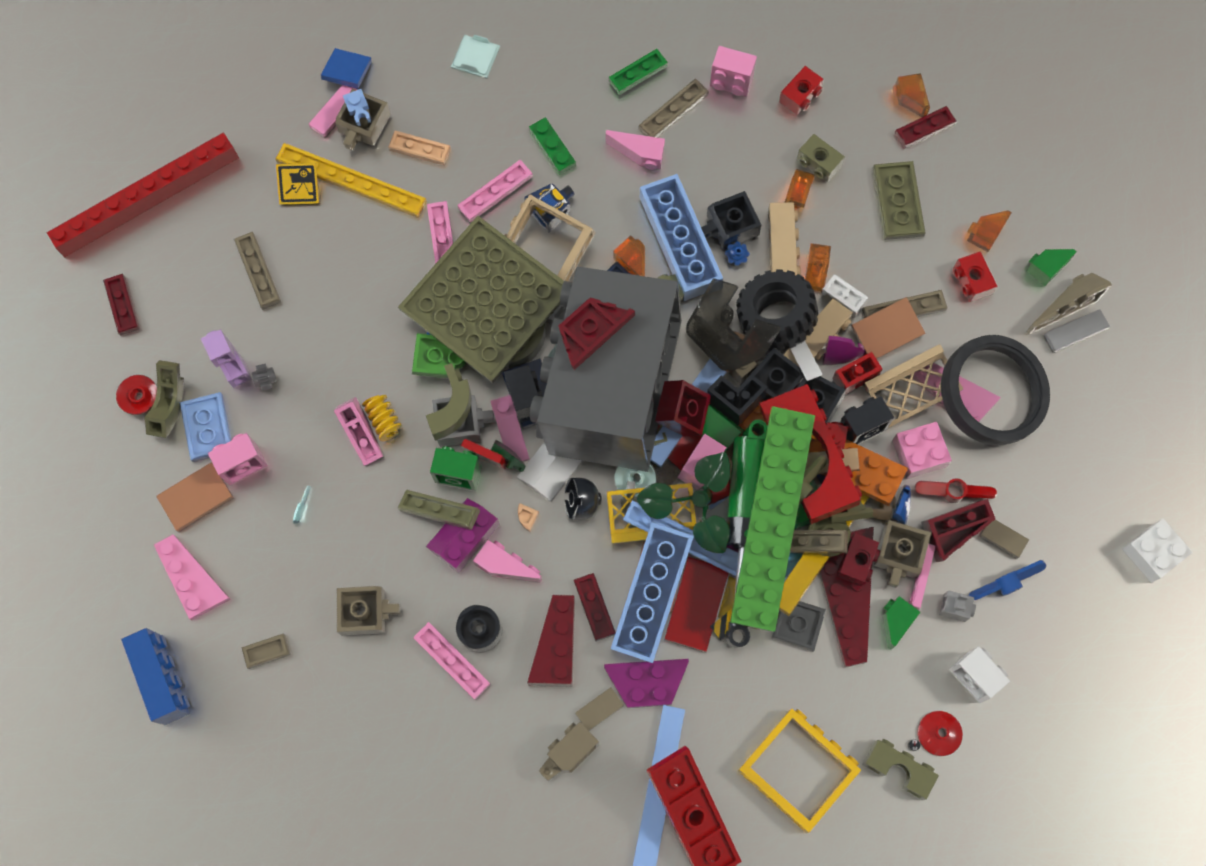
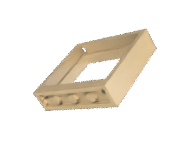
M529 194L524 203H521V211L518 216L512 219L510 223L511 229L505 236L516 243L535 207L580 230V236L557 275L562 280L569 281L596 232L591 227Z

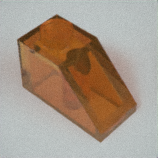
M921 73L898 77L896 84L893 85V95L897 97L899 105L921 118L926 116L930 110V105Z
M796 169L785 203L794 202V208H804L815 174Z
M1007 210L981 216L978 222H973L967 232L970 236L967 241L989 252L1012 212Z
M630 235L613 251V259L630 274L645 276V246L639 239L635 240Z
M811 243L807 255L805 280L809 281L814 292L822 293L829 267L831 246Z

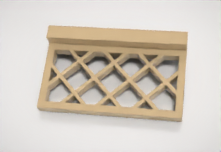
M940 344L864 383L863 387L866 392L875 399L877 397L874 393L880 390L890 392L886 405L900 410L898 418L892 421L888 428L942 401V396L939 397L941 381L938 388L927 385L930 374L942 377L941 373L931 371L933 363L941 359L945 366L948 361ZM919 370L927 373L924 384L912 380L914 372ZM897 381L908 382L905 393L894 390ZM959 382V391H962L963 387ZM892 384L891 389L885 388V387H887V386H889V385ZM911 384L923 387L920 398L908 394ZM925 388L937 391L934 400L922 399ZM892 393L904 396L901 407L889 404ZM906 398L918 401L915 410L904 409ZM921 402L927 403L920 407Z

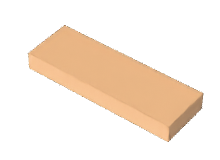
M396 130L388 146L390 151L444 166L451 150L450 145Z

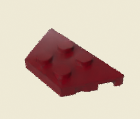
M590 297L559 324L558 327L572 369L578 368L636 315L635 311L631 308L628 310L618 308L616 304L603 303L598 299Z

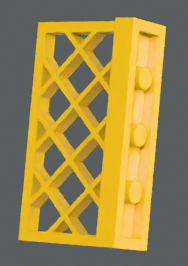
M692 483L669 485L672 489H675L673 491V499L676 498L674 494L679 488H688L689 496L693 495ZM644 488L607 491L612 543L646 540L648 532L638 527L628 528L630 523L624 529H615L614 526L616 517L619 514L623 517L625 516L621 511L629 502H632L633 496L636 493H640ZM633 493V494L630 496V498H628L627 496L624 495V494ZM611 495H622L627 500L620 510L612 505ZM687 500L684 503L678 502L682 506L674 515L670 513L671 520L675 519L679 524L693 530L696 524V516L692 500ZM688 501L690 504V509L686 506ZM683 507L690 512L691 522L682 523L676 518ZM613 508L617 511V513H616V515H615L614 517H613Z

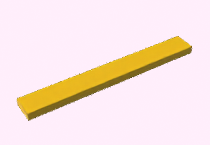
M286 143L282 145L275 158L276 162L280 164L316 163L318 179L419 218L427 202L426 198Z
M862 494L861 503L865 505L870 497ZM854 520L845 522L850 527ZM819 553L803 554L784 582L779 608L781 612L790 616L829 556H822Z

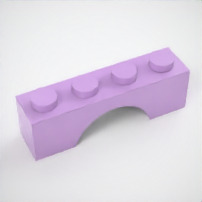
M221 329L211 331L201 338L211 362L216 368L220 366L227 381L233 388L252 379L243 358Z

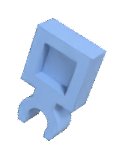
M362 89L343 95L350 116L354 115L358 126L361 125L359 120L362 117L367 118L368 123L371 122L370 115L366 111L369 107Z

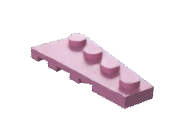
M933 363L931 371L942 374L944 368ZM918 370L914 372L913 379L924 384L927 373ZM930 374L927 385L938 388L941 377ZM959 376V382L963 387V390L960 391L961 399L968 412L979 422L1001 397ZM925 388L936 397L937 391Z
M171 535L154 544L190 620L230 600L227 594L223 592L175 535Z

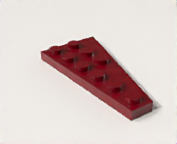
M874 527L852 531L851 537L854 533L873 540ZM845 553L829 557L820 570L819 575L843 664L846 668L867 663L871 578L869 582L865 581L862 586L836 577ZM855 556V561L859 565H865L863 557Z

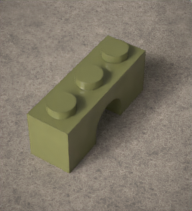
M888 740L875 741L862 765L880 776H886L893 765L902 767L906 773V782L902 789L921 800H927L939 777L938 774L934 773L935 769L926 763L921 765L914 761L915 757L906 751H902V753L894 749L895 745Z

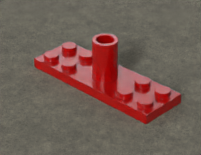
M683 746L646 770L692 866H736L742 862L687 746Z

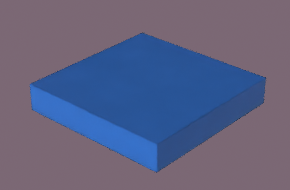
M335 48L321 73V80L358 89L372 63L371 57Z

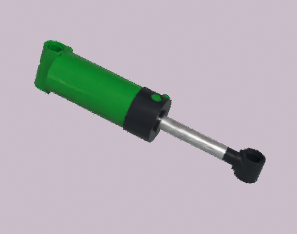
M763 420L753 421L744 430L742 436L734 438L726 522L730 529L727 546L739 549L735 593L768 426ZM752 430L757 432L758 436L753 434ZM729 622V627L725 634L726 642L734 648L747 645L750 640L748 627ZM735 630H739L743 635L742 641L739 643L734 641L732 636Z

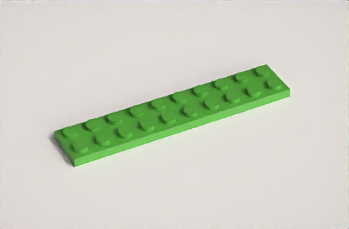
M774 406L771 407L730 623L775 632L815 415Z

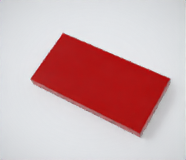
M688 557L665 635V641L707 652L713 631L710 626L716 620L728 572L708 562Z

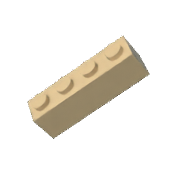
M794 202L769 203L768 232L771 272H776V269H782L783 272L789 270L795 272V275H801V267L797 266L800 248L796 247V241L799 239V229L795 228V222L798 221V210H794Z
M834 298L817 316L818 322L813 327L814 331L810 336L806 335L805 342L814 359L818 361L824 356L828 336L839 337L837 334L841 330L845 331L852 323L850 319L853 312ZM789 348L784 353V356L799 366Z

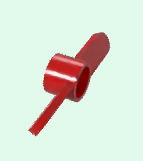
M958 478L952 479L948 483L918 481L915 484L917 493L944 496L950 503H958L964 497L993 499L997 495V490L993 487L967 485ZM949 485L958 486L962 492L961 497L951 495L948 489Z

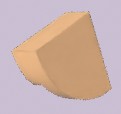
M519 503V521L527 531L531 532L539 511Z

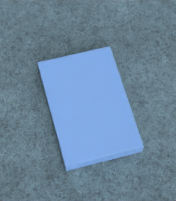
M221 392L180 402L188 450L192 462L210 458L208 453L215 446L231 441Z

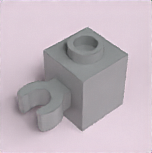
M948 590L943 595L939 615L966 622L975 614L976 605L973 604L974 597Z

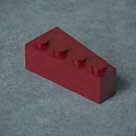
M552 595L527 681L528 686L573 687L574 595Z

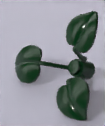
M726 452L706 456L697 462L694 470L695 478L704 486L695 491L693 495L672 499L673 490L664 483L651 484L638 494L637 502L645 513L654 519H663L670 515L673 509L672 503L692 500L695 506L703 508V522H698L693 527V535L696 542L707 551L713 553L726 552L730 537L728 523L724 518L717 515L706 519L707 504L713 498L710 490L719 492L729 482L730 463Z

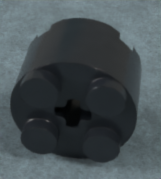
M472 605L460 613L456 623V634L467 649L473 652H485L492 649L499 642L502 636V626L497 614L491 608L482 605ZM478 624L482 627L483 630L480 633L476 631L475 627Z

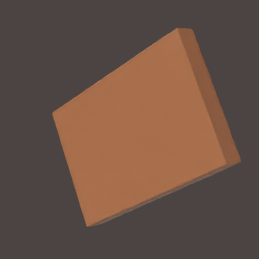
M907 297L851 325L858 341L864 346L865 354L872 352L876 359L926 334Z
M212 462L156 496L177 532L234 498L223 479L218 475Z

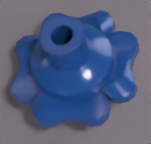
M737 241L734 244L728 245L725 255L728 257L730 264L734 262L738 266L741 263L747 262L746 257H749L750 253L747 251L746 244L741 245Z

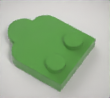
M417 333L412 375L448 378L445 365L452 363L454 370L464 367L466 362L432 335Z

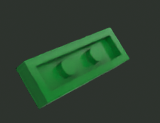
M655 49L609 76V82L617 93L621 95L668 67V62L659 50Z
M546 117L529 126L530 132L559 175L576 166V161Z

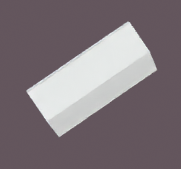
M543 443L517 478L551 502L581 464L582 460L549 455L546 445Z

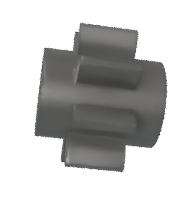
M266 363L257 365V370L252 372L255 387L261 386L263 391L272 389V383L277 382L273 367L268 368Z

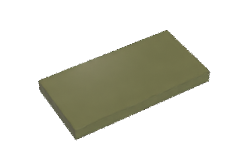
M913 161L874 164L873 173L884 240L925 236L926 232Z

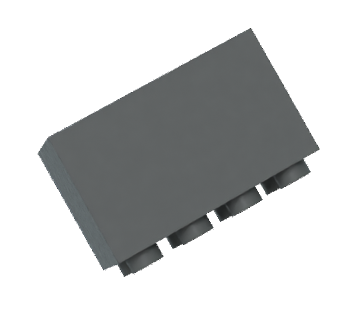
M577 266L573 282L564 281L562 285L560 305L565 306L566 311L564 319L555 318L552 323L550 342L551 344H557L554 358L545 356L543 359L540 380L547 383L544 397L534 396L532 400L530 421L537 422L536 437L544 440L549 455L648 472L659 423L655 422L664 381H669L682 323L678 281ZM590 297L598 299L603 303L616 304L618 308L625 310L631 308L635 311L636 315L578 368L572 369L558 327L559 324Z

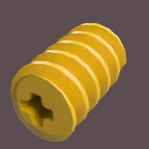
M377 395L362 403L369 420L372 421L373 428H376L375 432L379 435V440L382 442L396 437L399 434L398 429L402 427L401 423L394 424L398 417H391L395 411L394 409H388L391 406L390 402H384L388 398L387 395Z

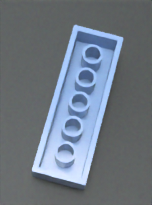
M678 174L641 186L639 198L671 273L676 275L684 293L683 301L722 288L723 276Z
M655 522L651 523L611 646L612 650L653 663L694 535Z

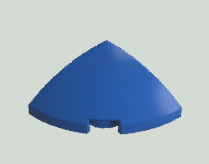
M906 484L901 491L896 503L897 507L892 516L893 519L898 521L897 523L904 525L907 523L911 506L910 486Z

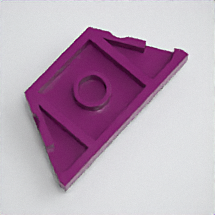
M689 659L653 661V663L645 661L604 664V669L627 708L672 705Z

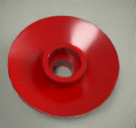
M145 375L130 376L118 386L116 391L117 404L128 414L139 415L146 413L154 404L157 386L151 378ZM142 394V398L137 400V396Z
M934 711L925 715L920 721L918 738L922 747L927 752L936 756H947L954 753L960 747L963 731L959 721L953 715L945 711ZM939 729L945 730L946 735L944 737L939 735Z

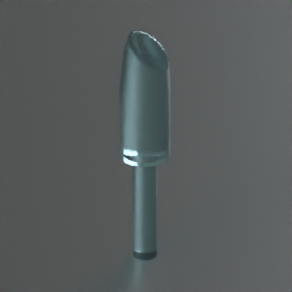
M307 485L301 503L298 502L292 522L294 524L301 521L311 486Z

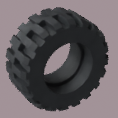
M776 269V272L769 270L765 271V274L761 276L760 274L756 275L753 281L749 280L745 284V289H741L736 302L737 316L743 333L752 343H755V346L759 348L765 346L766 350L777 348L780 351L784 350L785 347H795L796 343H802L806 340V335L810 336L814 331L813 327L818 322V306L811 284L802 275H795V272L789 270L787 272H783L782 269ZM785 301L795 305L789 314L781 318L768 319L760 316L765 307L775 302Z

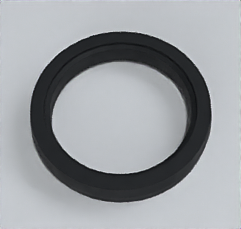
M985 335L972 339L960 346L950 356L943 369L941 395L945 409L953 423L964 434L978 442L988 445H1006L1018 442L1033 433L1046 417L1050 404V386L1046 372L1033 352L1012 338L1002 335ZM983 350L1000 352L1013 359L1026 374L1031 387V407L1026 419L1017 428L1004 431L991 429L978 422L966 409L959 391V375L964 362L971 354Z

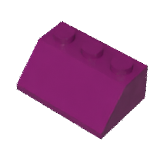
M469 498L462 504L473 506L480 510L472 530L445 523L426 546L457 573H460L500 525L498 518Z

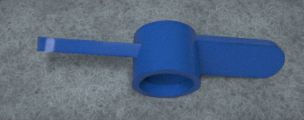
M1039 560L1017 571L1008 573L994 582L970 592L969 596L974 597V600H978L998 590L1001 591L1003 596L1011 594L1023 588L1022 580L1043 571L1046 568V563L1043 560Z

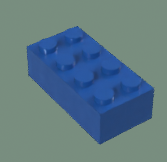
M144 628L122 638L121 641L151 722L167 725L189 715L188 708L190 704L187 697L182 695L180 689L182 682L173 671L175 664L171 655H168L166 652L167 642L164 636Z

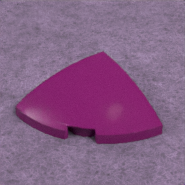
M828 336L826 351L823 356V365H838L854 361L864 356V346L858 343L857 348L852 339Z

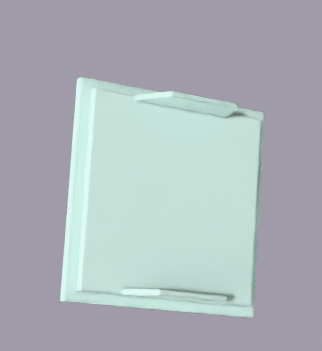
M475 34L473 37L464 35L451 68L488 78L500 45L491 43L487 38Z

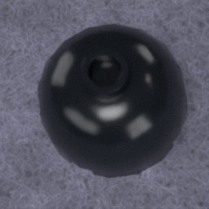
M569 478L567 481L565 493H569V501L565 500V510L568 518L582 520L593 516L602 501L601 493L598 492L595 484L586 478Z

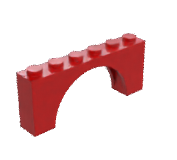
M808 384L761 402L760 411L767 425L772 406L815 415L812 435L822 444L827 454L829 468L822 485L802 501V506L809 522L813 524L860 505L862 493L859 486H854L852 482L853 473L849 465L845 466L842 460L844 458L843 451L840 446L836 447L835 434L831 427L828 428L825 423L827 417L823 408H818L816 403L818 397L814 389L810 390Z

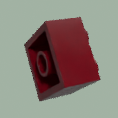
M684 380L664 381L655 422L682 436H701L711 395Z

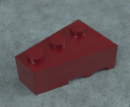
M984 499L922 521L921 524L925 531L931 532L929 544L936 546L934 551L936 562H942L996 518L989 500Z

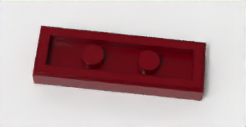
M945 106L896 129L895 135L905 149L955 125L957 121L949 108Z
M123 273L104 279L103 282L118 334L121 336L139 330L140 327Z
M594 573L574 579V584L595 642L615 635L614 626Z

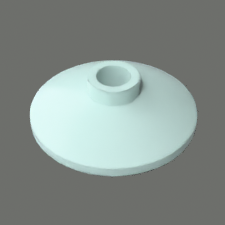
M651 465L648 472L617 467L615 483L618 490H626L628 481L635 482V489L645 488L656 483V474ZM636 473L640 475V480L635 479L634 475Z

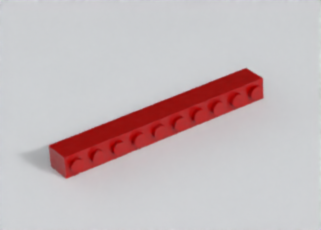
M223 132L46 233L55 248L65 258L239 159Z

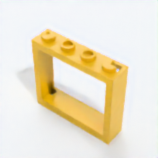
M790 709L739 768L738 772L805 833H809L859 774L861 769L858 767L859 763L852 756L848 755L846 757L840 751L842 748L834 740L831 739L829 742L823 736L824 732L815 724L811 726L806 721L807 717L798 709L796 711ZM791 719L850 771L810 820L750 768Z

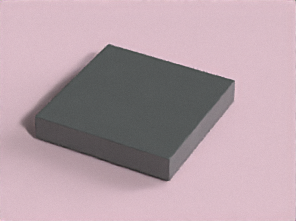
M799 601L790 616L779 610L776 629L771 639L814 652L826 609Z

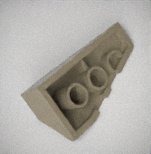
M1094 273L1086 276L1084 274L1077 276L1072 280L1073 283L1042 313L1026 332L1029 335L1099 301L1112 286L1111 282Z

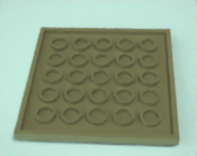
M477 216L398 308L487 380L494 383L559 307L564 280L480 216Z

